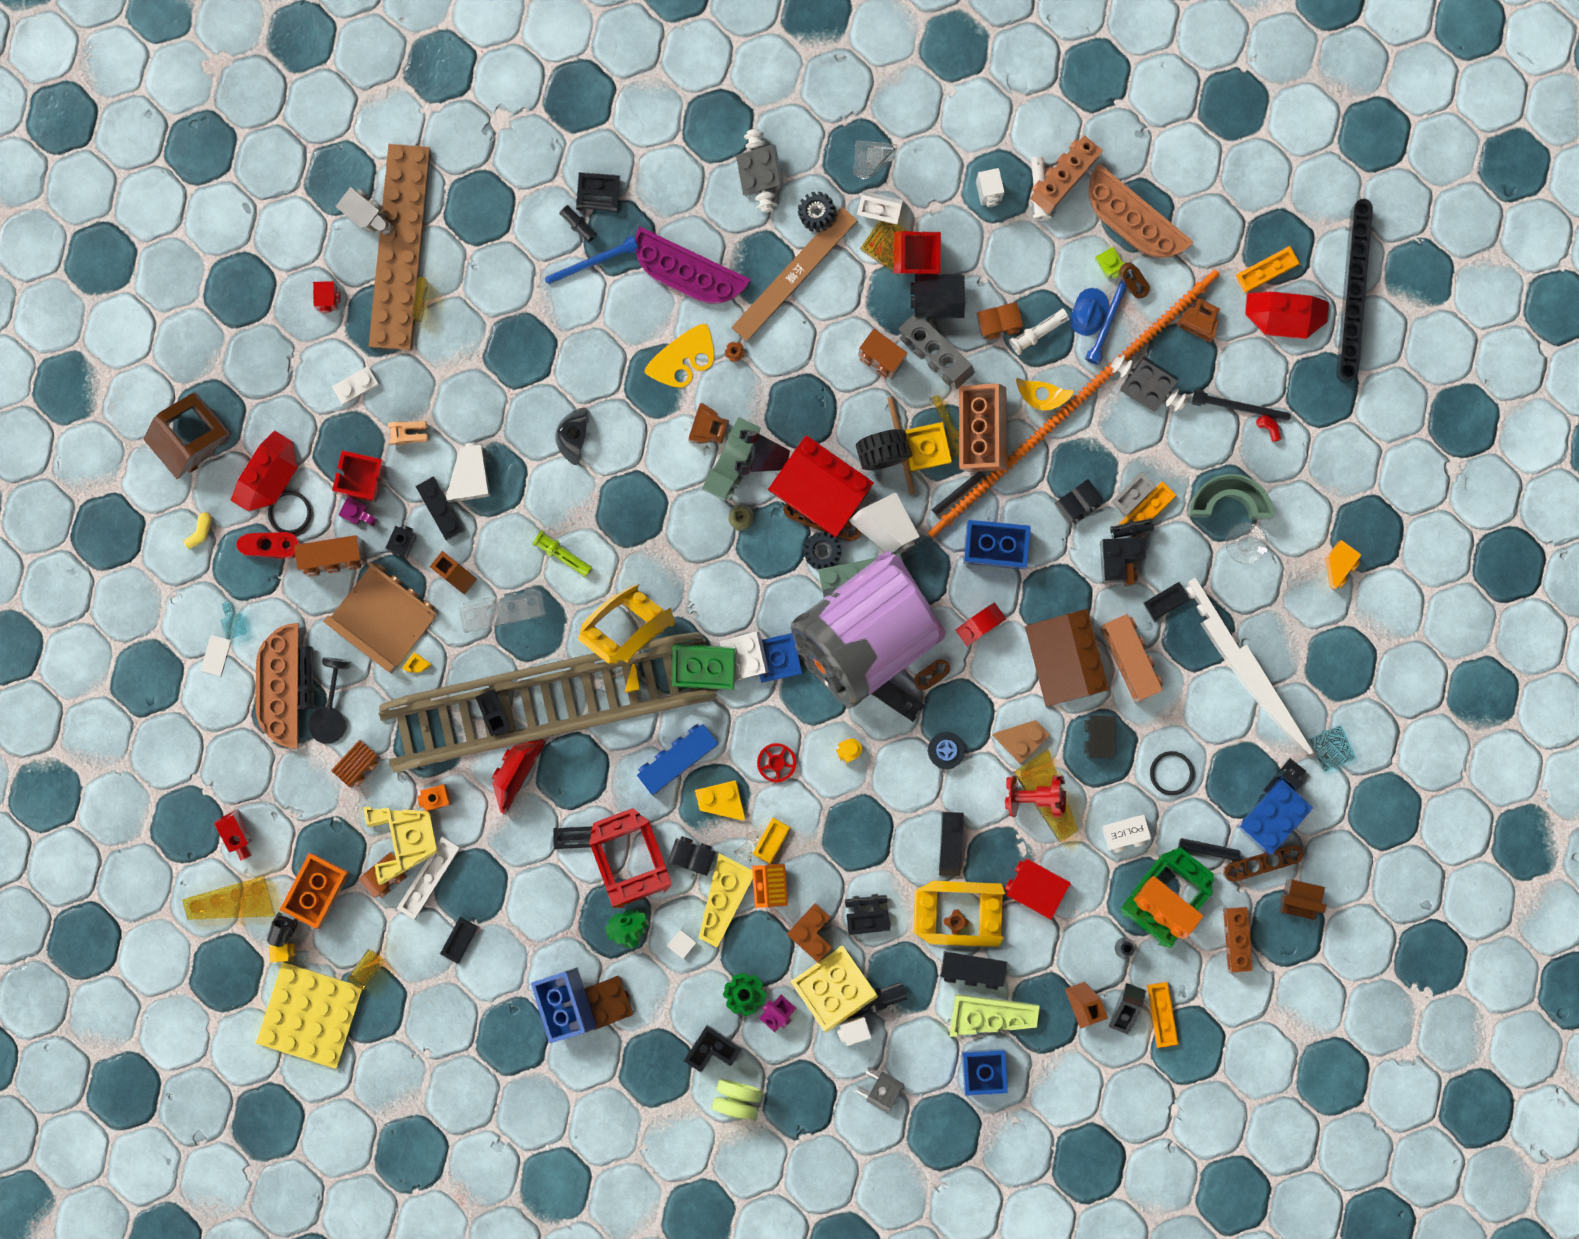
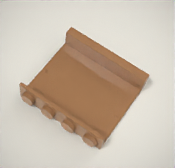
M369 562L368 565L370 567L332 616L328 615L323 622L392 674L438 614L434 612L436 607L427 600L424 603L418 600L419 594L411 588L405 590L401 586L403 582L394 575L391 578L385 574L386 569L378 563L373 565Z

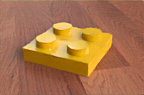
M943 422L905 430L912 456L908 459L911 472L952 463Z

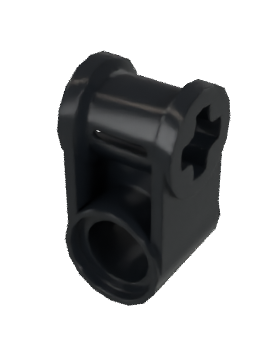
M278 912L274 920H272L266 940L267 943L275 947H283L289 938L293 936L299 920L282 916V913Z

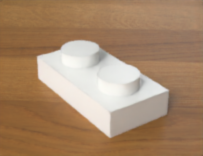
M367 366L335 384L332 388L342 405H345L379 386Z

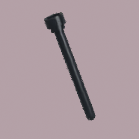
M1195 389L1192 398V405L1196 406L1207 403L1258 415H1267L1282 420H1290L1291 418L1289 412L1209 396L1208 393L1201 389Z

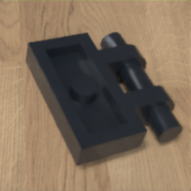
M871 894L872 896L859 898V896H853L852 899H845V908L854 907V913L846 914L848 935L891 931L888 909L880 910L879 904L887 903V895L878 896V894ZM873 905V911L861 912L860 906Z

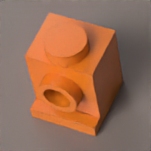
M446 784L420 790L421 795L417 796L420 808L424 807L425 811L451 805ZM431 794H434L436 796V800L434 802H430L429 796Z

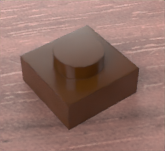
M1133 563L1125 564L1126 580L1124 581V587L1133 586L1135 581L1138 580L1137 569L1133 568Z

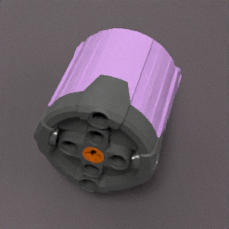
M891 551L878 556L875 561L805 613L797 616L791 622L790 627L795 642V649L803 664L834 695L836 701L845 705L848 709L858 705L863 699L925 652L939 644L945 638L946 633L900 557Z

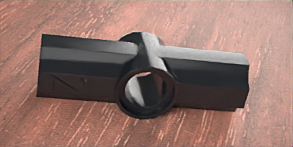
M896 983L882 989L881 987L873 989L878 997L847 1019H852L868 1012L871 1014L886 1009L889 1005L908 1000L903 983Z

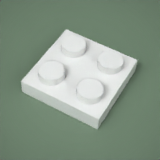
M753 632L720 641L721 647H736L735 681L769 672L760 632Z

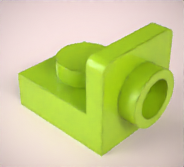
M1114 247L1095 257L1096 262L1107 279L1112 276L1114 279L1120 277L1119 269L1125 262H1122Z

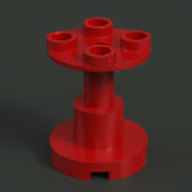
M1054 775L1051 786H1037L1036 790H1018L1016 776L1007 777L1006 788L1009 790V797H1005V809L1009 810V816L1012 818L1017 816L1019 803H1036L1037 807H1051L1054 818H1063V813L1066 811V791L1063 790L1061 785L1065 784L1064 776Z

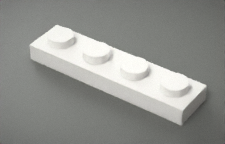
M441 837L436 845L438 853L427 859L397 907L398 910L414 920L460 850V847L444 837Z

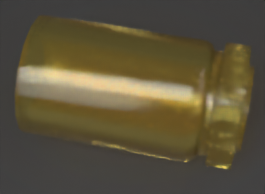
M368 949L351 972L352 975H349L347 979L357 988L365 990L366 985L373 979L385 962V959L373 950Z

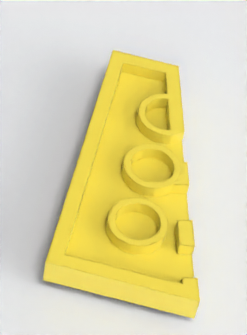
M720 853L718 854L699 934L700 939L715 947H718L753 879V871Z

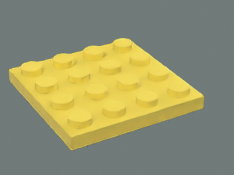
M282 962L256 1044L337 1069L364 987Z

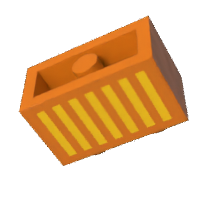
M785 864L752 866L755 908L788 906Z

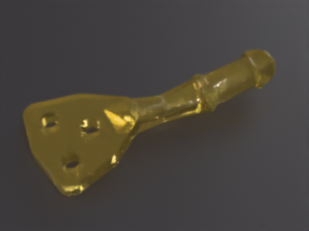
M934 395L932 402L939 413L938 416L941 417L947 428V443L950 457L959 456V431L951 424L942 398L939 395Z

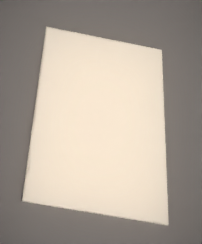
M214 635L210 636L201 671L221 676L231 640Z

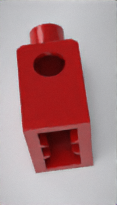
M237 809L220 817L214 825L228 852L236 851L240 861L252 856L247 846L252 839L239 810ZM233 836H238L240 841H236Z

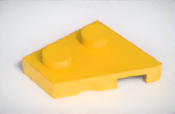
M736 780L695 790L700 811L745 820Z

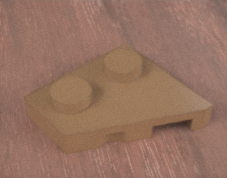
M1037 720L996 732L992 736L1021 764L1050 734Z

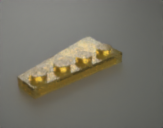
M1048 749L1013 772L1024 790H1036L1037 786H1051L1052 777L1057 775L1055 766H1053ZM1067 801L1063 818H1054L1051 807H1037L1036 803H1033L1059 843L1078 831Z
M265 876L182 899L187 920L276 916Z

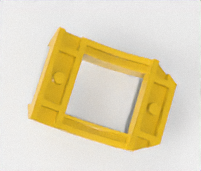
M639 584L630 586L608 599L582 623L578 640L608 664H616L618 660H624L626 663H629L631 658L645 644L664 632L665 628L668 626L672 627L675 624L671 607L667 610L662 609L638 590ZM624 604L647 623L639 628L621 647L597 629L595 625L613 609Z
M931 881L915 890L913 933L929 944L1000 947L1004 938L1001 937L1002 897L1005 894L1002 884ZM937 892L980 893L978 935L936 934Z

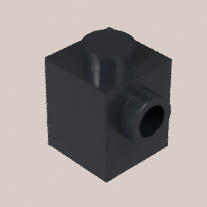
M403 524L401 527L395 525L385 548L390 552L408 558L417 537L415 533H412L414 529Z

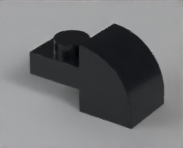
M495 688L475 696L490 736L510 729L507 715Z

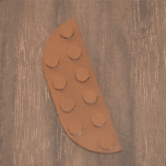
M1098 163L1089 182V200L1095 214L1107 226L1139 252L1156 258L1176 256L1187 250L1194 243V241Z
M292 623L274 630L259 648L256 658V716L262 730L274 742L288 748L299 749V623Z

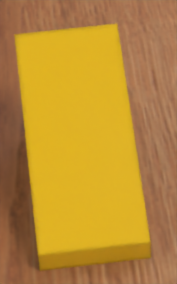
M632 664L625 693L640 691L636 664Z

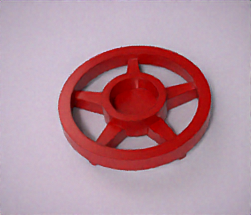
M769 744L760 751L757 758V767L760 774L766 780L783 782L794 773L796 757L793 751L784 744ZM776 746L784 748L779 755H772L767 750ZM786 750L792 756L793 765L785 763L783 756ZM766 752L769 757L768 765L761 768L760 760L763 753ZM784 767L792 768L786 777L780 779V770ZM771 768L776 772L777 779L769 778L763 773V770Z

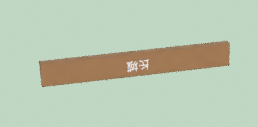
M841 207L837 211L835 223L831 221L832 227L829 228L827 225L825 227L826 231L821 229L731 327L746 342L856 224L857 219L846 209Z

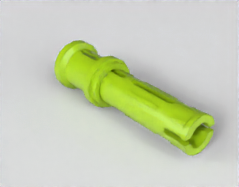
M541 530L532 543L534 547L538 546L547 552V556L556 557L583 575V577L589 574L592 566L560 546L559 540H553L545 534L544 530Z

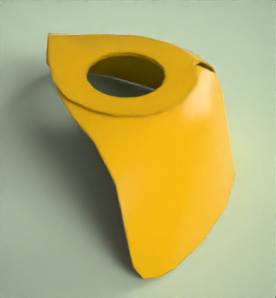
M1016 378V384L1023 399L1031 407L1038 410L1055 409L1067 402L1074 393L1073 390H1064L1046 382L1025 381ZM1044 387L1048 390L1049 396L1046 400H1039L1036 397L1038 388Z

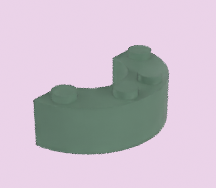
M738 417L729 434L714 469L710 471L702 487L703 491L724 501L732 498L735 491L734 488L738 489L743 479L740 477V470H734L735 462H751L749 457L754 443L747 444L745 439H740V430H751L760 433L761 427Z
M1225 474L1206 482L1192 497L1187 511V517L1208 518L1217 501L1231 498L1238 500L1245 506L1248 511L1249 520H1271L1274 518L1273 505L1264 488L1251 478L1238 474Z

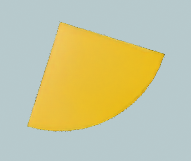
M414 652L402 669L411 673H420L427 670L432 664Z

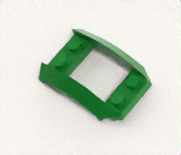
M1181 847L1163 853L1120 908L1124 918L1128 916L1159 941L1158 945L1171 948L1174 945L1177 937L1171 933L1168 927L1156 922L1154 916L1148 911L1140 909L1137 902L1133 899L1147 880L1153 876L1157 878L1163 869L1168 866L1199 890L1188 903L1199 911L1213 894L1212 883L1214 882V873Z

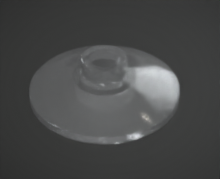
M1248 522L1237 524L1227 534V552L1232 559L1239 563H1255L1264 556L1267 550L1266 534L1256 524ZM1242 541H1248V548L1242 546Z

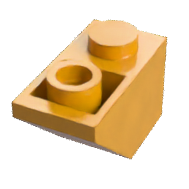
M1342 540L1336 543L1325 558L1329 587L1332 590L1337 587L1342 588L1348 580L1346 577L1350 570L1354 571L1360 564L1358 559L1361 554Z

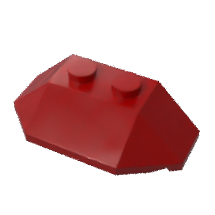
M1272 291L1246 294L1245 315L1264 335L1307 339L1328 322L1329 302L1318 297Z
M274 430L259 445L240 475L231 501L248 512L276 504L298 469L293 441Z
M541 738L513 746L511 750L507 749L502 758L504 763L501 769L497 767L492 776V779H494L492 785L502 814L506 815L547 742Z

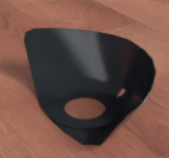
M579 408L569 413L559 422L555 432V441L559 451L573 465L578 464L579 453L586 435L585 414L587 408ZM573 426L580 430V436L574 440L567 436V430Z

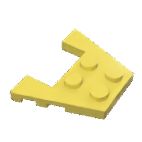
M363 807L368 828L386 823L390 825L396 860L375 865L379 885L386 883L438 853L429 811H395L389 808L372 809L371 807Z

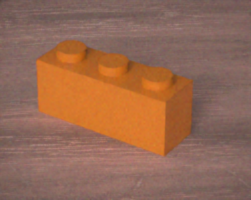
M1155 876L1146 881L1133 899L1137 902L1140 909L1148 911L1154 916L1156 922L1168 927L1177 938L1185 939L1203 918L1200 912Z

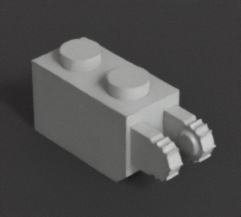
M350 187L335 206L359 227L369 233L376 232L377 230L385 235H389L394 229L392 224L385 219L388 215L382 211L384 207L375 200L373 202L367 199L369 195L360 188L357 191Z

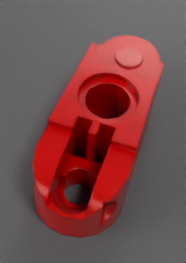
M288 532L249 533L239 537L236 547L244 556L292 559L296 557L294 545H299L300 541L298 537ZM270 540L272 542L271 548L266 551L263 550V543ZM290 542V547L285 549L284 543Z

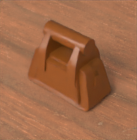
M1198 298L1195 303L1196 306L1188 308L1182 314L1183 316L1177 322V326L1207 342H1212L1216 335L1218 325L1216 316L1220 308ZM1202 308V309H1204V310H1206V311H1208V312H1210V313H1212V314H1211V316H1210V315H1208V314H1206V313L1200 311L1199 309Z
M700 403L688 441L698 444L714 441L722 444L729 420L718 417L716 411ZM715 423L719 424L716 435L712 434Z

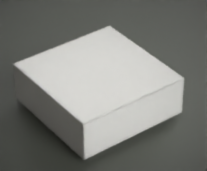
M680 929L667 947L684 959L696 942Z

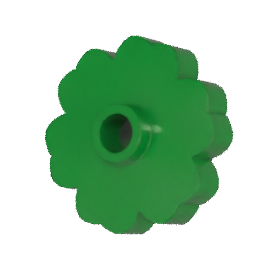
M636 909L626 910L623 914L617 913L610 918L605 930L609 940H614L616 944L622 943L627 948H634L640 944L641 936L645 934L644 929L648 927V922L644 913H639Z
M744 972L734 975L732 982L726 983L723 996L728 999L726 1002L727 1008L731 1009L734 1014L741 1011L744 1016L756 1013L757 1006H762L766 997V992L761 989L763 982L756 975L748 977ZM742 990L748 991L749 995L747 998L741 997L740 993Z

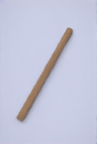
M889 397L887 399L894 429H901L894 398ZM906 460L902 464L909 494L911 495L915 494V488L909 462Z

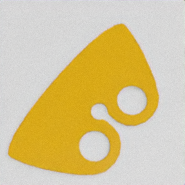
M703 323L693 327L667 345L648 363L644 371L645 374L664 384L681 388L687 386L692 379V371L687 365L683 364V359L688 358L690 365L698 371L710 368L714 361V350L707 324ZM700 353L708 357V363L704 366H698L695 362V357ZM682 369L687 372L688 377L686 381L678 382L675 380L674 375L677 370Z

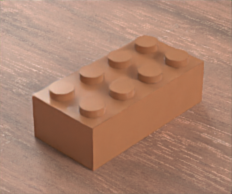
M997 383L959 387V469L966 472L1007 470V393L1005 386Z
M1125 614L1105 623L1100 629L1134 703L1163 691L1161 687L1164 685L1160 675H1155L1152 668L1155 666L1153 659L1150 655L1147 656L1144 651L1146 645L1142 636L1138 637L1135 631L1137 625L1134 618H1129L1128 614Z

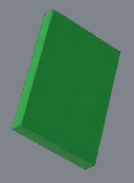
M673 644L672 686L734 690L736 647Z

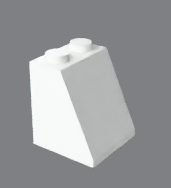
M897 493L861 509L849 520L853 526L885 552L891 551L893 554H903L908 551L909 548L915 545L914 541L920 537Z

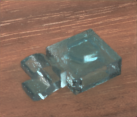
M230 601L221 603L226 618L220 619L226 640L247 634L241 613L234 614Z

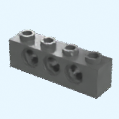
M913 315L898 328L901 334V341L907 347L911 345L915 349L914 353L921 360L925 358L929 362L927 364L934 373L938 371L942 375V380L948 386L952 384L958 389L975 373L972 364L924 318L914 317ZM920 337H926L923 341H917ZM934 350H940L937 354H931ZM948 363H954L949 368L945 367V365Z

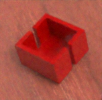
M894 232L893 274H940L941 232Z
M341 450L337 469L344 472V476L336 473L332 491L338 495L376 503L380 484L377 480L382 481L386 463L379 458Z

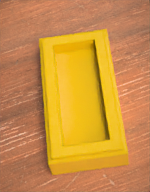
M772 817L752 854L771 864L791 827Z

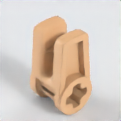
M427 421L388 423L391 433L389 445L428 442L429 437L427 434H406L407 431L411 430L421 431L422 429H427Z

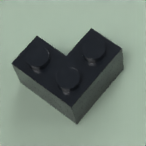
M1144 537L1102 539L1100 541L1102 583H1120L1126 580L1125 562L1143 561L1146 558Z
M707 1024L687 1054L684 1062L697 1071L702 1072L712 1055H714L731 1067L743 1047Z

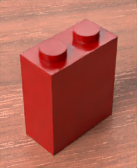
M1027 858L1024 861L1019 860L1014 869L1017 872L1013 880L1009 879L1004 888L1007 891L1005 895L1051 920L1071 882Z

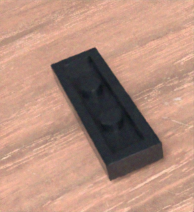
M434 476L415 486L446 541L464 532L462 525Z

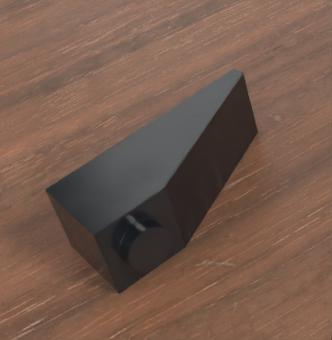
M941 812L939 875L960 876L964 813Z

